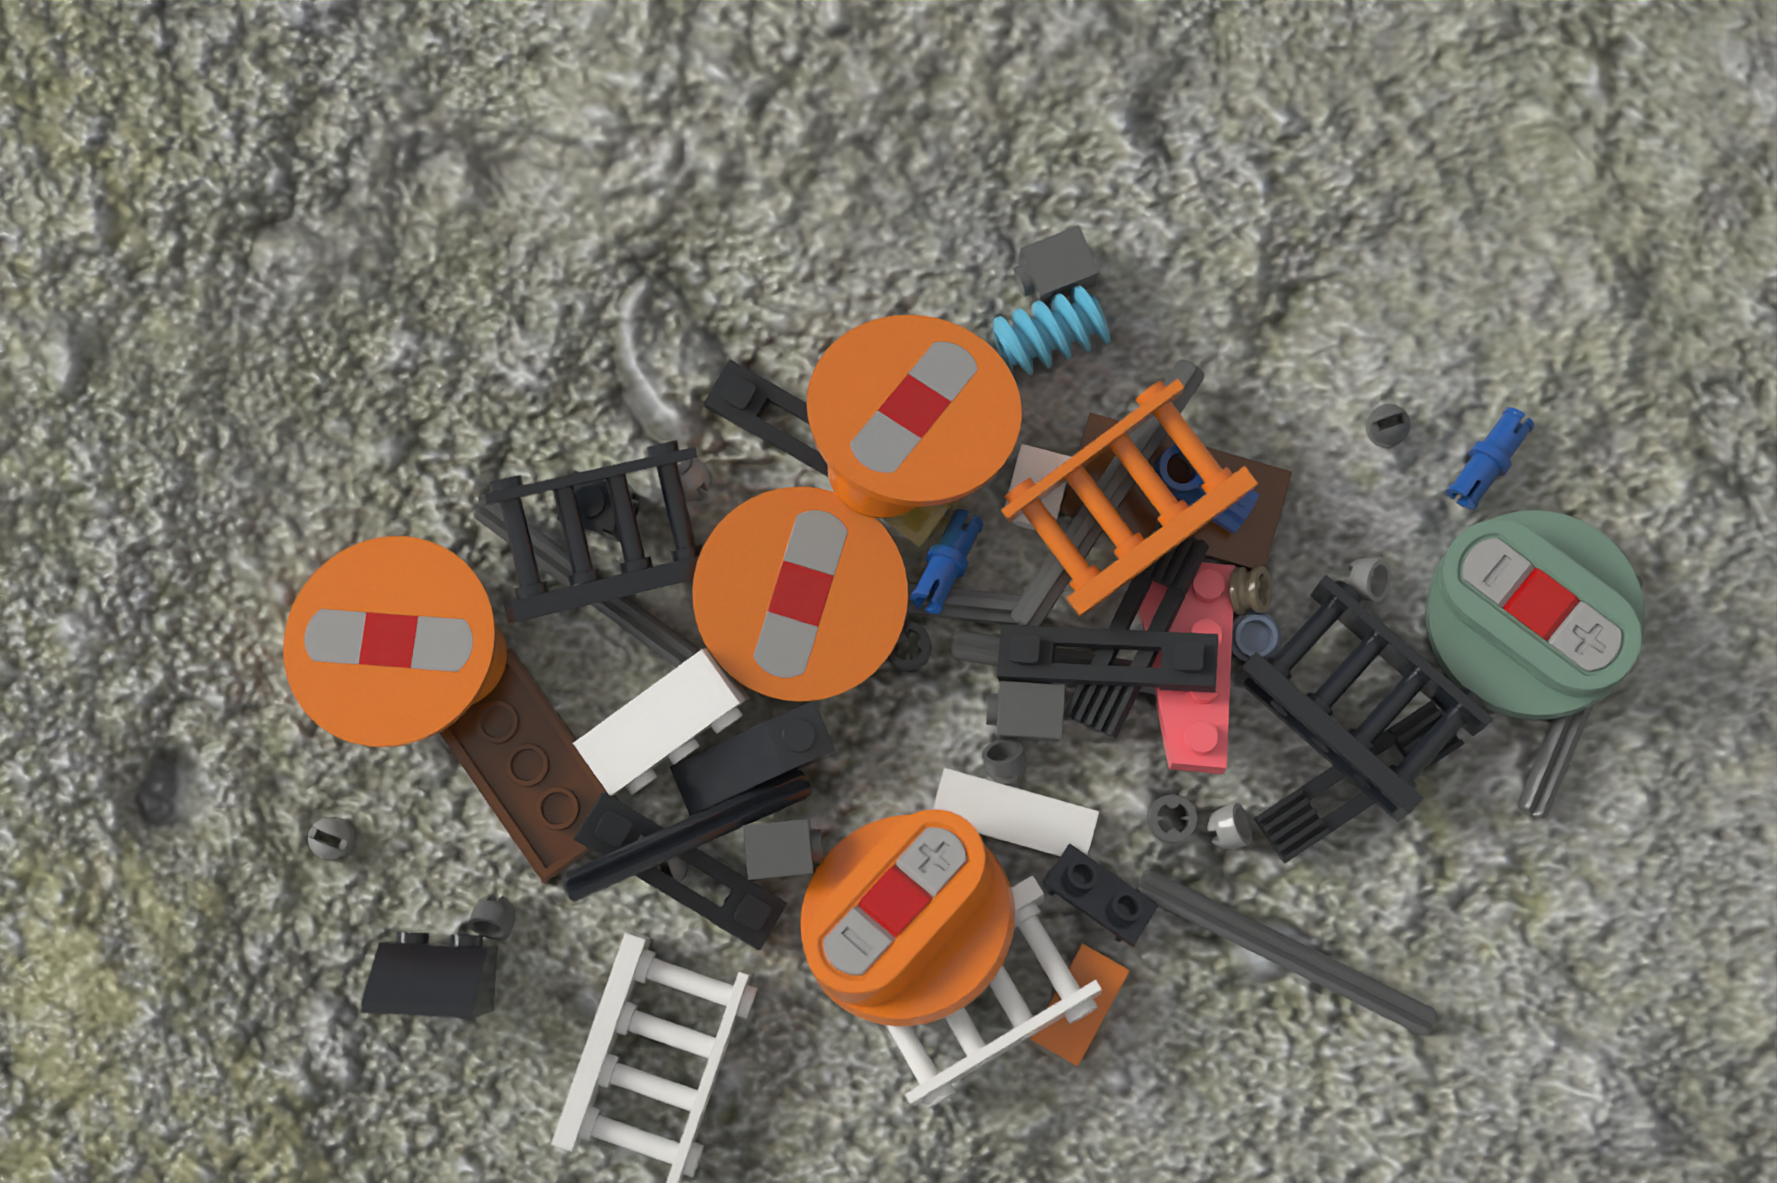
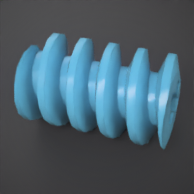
M1080 285L1071 289L1070 302L1061 293L1053 295L1051 298V311L1042 301L1034 302L1031 310L1032 319L1021 308L1013 311L1012 326L1002 316L993 319V335L997 350L1012 375L1013 366L1017 364L1028 376L1032 375L1033 358L1038 357L1047 368L1052 367V351L1055 349L1067 361L1072 359V343L1076 341L1086 353L1091 352V335L1097 334L1105 346L1111 344L1109 328L1099 302L1092 293L1089 295Z

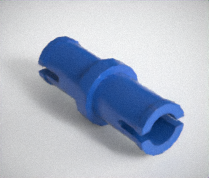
M1507 407L1485 440L1477 441L1469 451L1471 459L1453 484L1446 490L1447 495L1451 499H1455L1458 494L1461 495L1456 501L1458 505L1468 510H1475L1479 505V501L1497 476H1504L1512 466L1510 458L1528 433L1535 427L1530 417L1526 418L1523 424L1520 423L1525 413L1516 408Z
M964 509L954 510L939 543L931 546L926 555L928 565L916 589L910 596L912 603L920 609L929 592L933 593L924 612L931 614L942 612L944 603L956 578L964 576L968 568L967 556L978 534L983 529L982 520L975 514L965 531L961 529L970 511Z

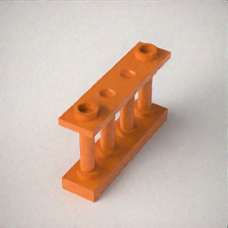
M1176 379L1168 386L1162 380L1150 386L1135 399L1140 407L1035 484L1031 478H1028L1004 496L1009 504L1001 509L1007 521L1010 523L1021 514H1024L1073 579L1069 584L1075 592L1067 597V601L1079 617H1082L1254 490L1258 484L1245 466L1234 474L1228 467L1222 469L1172 403L1183 395L1184 385L1179 379ZM1153 416L1156 417L1205 482L1201 487L1206 492V495L1190 507L1184 499L1179 502L1128 436ZM1110 448L1160 513L1157 520L1163 527L1146 539H1144L1140 532L1134 535L1085 470L1087 465ZM1066 481L1117 547L1113 552L1118 557V560L1102 572L1096 565L1089 566L1041 502V499Z

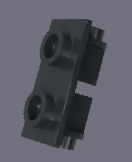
M1070 843L1042 881L1043 885L1049 888L1048 893L1053 896L1056 893L1114 934V940L1118 943L1124 941L1132 948L1137 943L1159 906Z

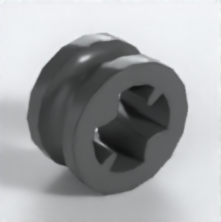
M1175 794L1162 796L1155 800L1149 807L1146 818L1148 829L1153 836L1168 843L1184 841L1191 836L1196 828L1198 819L1193 804L1185 797ZM1162 806L1168 809L1180 806L1186 816L1180 817V820L1186 821L1180 832L1175 828H1170L1166 832L1161 829L1158 821L1164 818L1159 817L1158 812Z

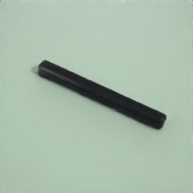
M801 770L789 773L567 871L561 877L563 889L571 901L581 900L742 828L743 825L753 823L806 799L812 793L810 783Z

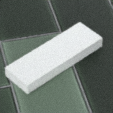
M947 768L943 770L933 809L946 810L962 816L973 825L978 834L1059 857L1069 843L1088 855L1099 811Z

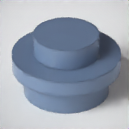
M1249 611L1246 615H1239L1233 620L1232 654L1238 660L1246 663L1255 652L1264 659L1267 656L1273 657L1277 653L1281 644V632L1278 624L1272 617L1267 614H1257L1254 611Z

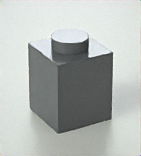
M1079 225L1021 247L1018 259L1019 266L1013 268L1022 295L1024 297L1032 295L1034 302L1040 300L1045 305L1051 304L1052 296L1057 293L1069 297L1071 289L1075 286L1080 285L1085 290L1095 287L1099 275Z
M1000 681L998 694L988 693L986 725L996 726L995 738L1059 742L1062 740L1065 685Z
M810 819L743 825L748 880L815 873L814 862L824 861L821 829L811 830Z

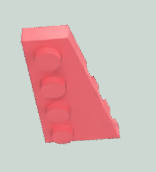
M1202 562L1169 629V632L1218 634L1216 693L1161 690V688L1154 687L1157 698L1156 708L1168 767L1171 770L1224 774L1227 769L1233 607L1229 589L1230 578L1235 565ZM1155 581L1152 582L1137 613L1139 624L1142 625L1143 631L1148 630L1168 589L1167 586ZM1162 651L1158 652L1151 668H1161Z

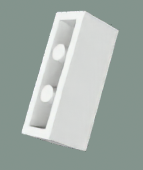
M708 648L701 649L573 744L610 796L625 788L632 796L658 777L653 768L665 759L669 758L673 765L697 750L700 745L695 738L712 727L715 733L718 734L741 718L743 715L737 707L750 699L742 685L718 664Z

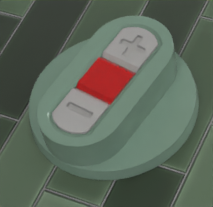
M1527 510L1507 513L1479 522L1458 535L1433 573L1426 597L1425 619L1432 651L1439 665L1456 687H1465L1473 691L1482 699L1486 708L1497 713L1520 719L1546 720L1569 716L1593 706L1609 695L1623 681L1635 664L1640 652L1644 633L1645 610L1642 590L1636 573L1623 552L1612 540L1598 529L1577 518L1552 511Z

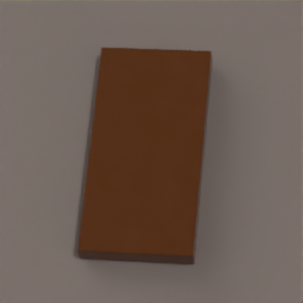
M1090 412L1078 452L1120 421ZM1169 435L1165 437L1149 461L1151 466H1153L1154 461L1169 447L1176 445ZM1205 446L1222 469L1228 467L1234 474L1245 466L1258 482L1253 491L1258 493L1259 497L1252 511L1236 533L1230 534L1210 521L1191 536L1198 540H1204L1208 544L1209 549L1205 558L1228 565H1235V567H1244L1248 571H1251L1255 566L1265 567L1292 471ZM1111 448L1085 467V470L1096 484L1115 457ZM1179 458L1168 460L1167 473L1169 477L1179 484L1188 483L1191 477V470L1188 464ZM1136 482L1117 510L1134 535L1140 532L1144 539L1151 535L1156 523L1159 522L1157 518L1160 516V513ZM1068 483L1059 514L1074 518L1083 502Z
M509 648L507 650L505 670L496 687L485 698L472 704L456 722L439 732V734L541 881L547 884L591 852L590 849L576 842L573 838L578 833L579 828L584 823L603 791L607 794L608 792L573 744L577 741L573 733L514 649ZM615 794L612 795L613 798L620 801Z

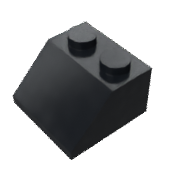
M397 931L396 941H386L378 944L361 1000L360 1013L473 1019L493 1012L498 946L483 945V935L450 934V944L429 943V932Z

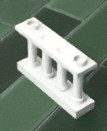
M1033 875L1011 888L1015 906L1014 929L1019 928L1060 996L1061 1001L1033 1017L1002 965L989 985L1014 1029L986 1045L964 1007L945 1017L967 1057L941 1073H938L912 1026L886 1025L920 1084L905 1094L911 1105L916 1106L924 1102L926 1108L930 1109L956 1093L952 1086L956 1081L1063 1017H1066L1069 1024H1072L1098 1008L1093 1000L1102 995V989L1097 981L1094 980L1080 989L1037 917L1041 914L1038 905L1045 902V896Z
M629 931L625 932L551 1145L572 1152L580 1145L582 1139L590 1141L592 1137L672 1164L666 1183H680L683 1175L693 1178L704 1148V1145L695 1143L737 1017L748 1018L758 988L749 985L752 972L744 969L738 972L734 985L658 960L655 958L656 953L648 950L652 938ZM647 979L727 1006L716 1038L637 1011L638 1005L630 1002L636 982L645 984ZM630 1031L708 1058L698 1090L619 1063L620 1057L612 1055L618 1034L627 1036ZM613 1084L691 1111L680 1143L601 1116V1109L593 1107L600 1086L609 1088Z

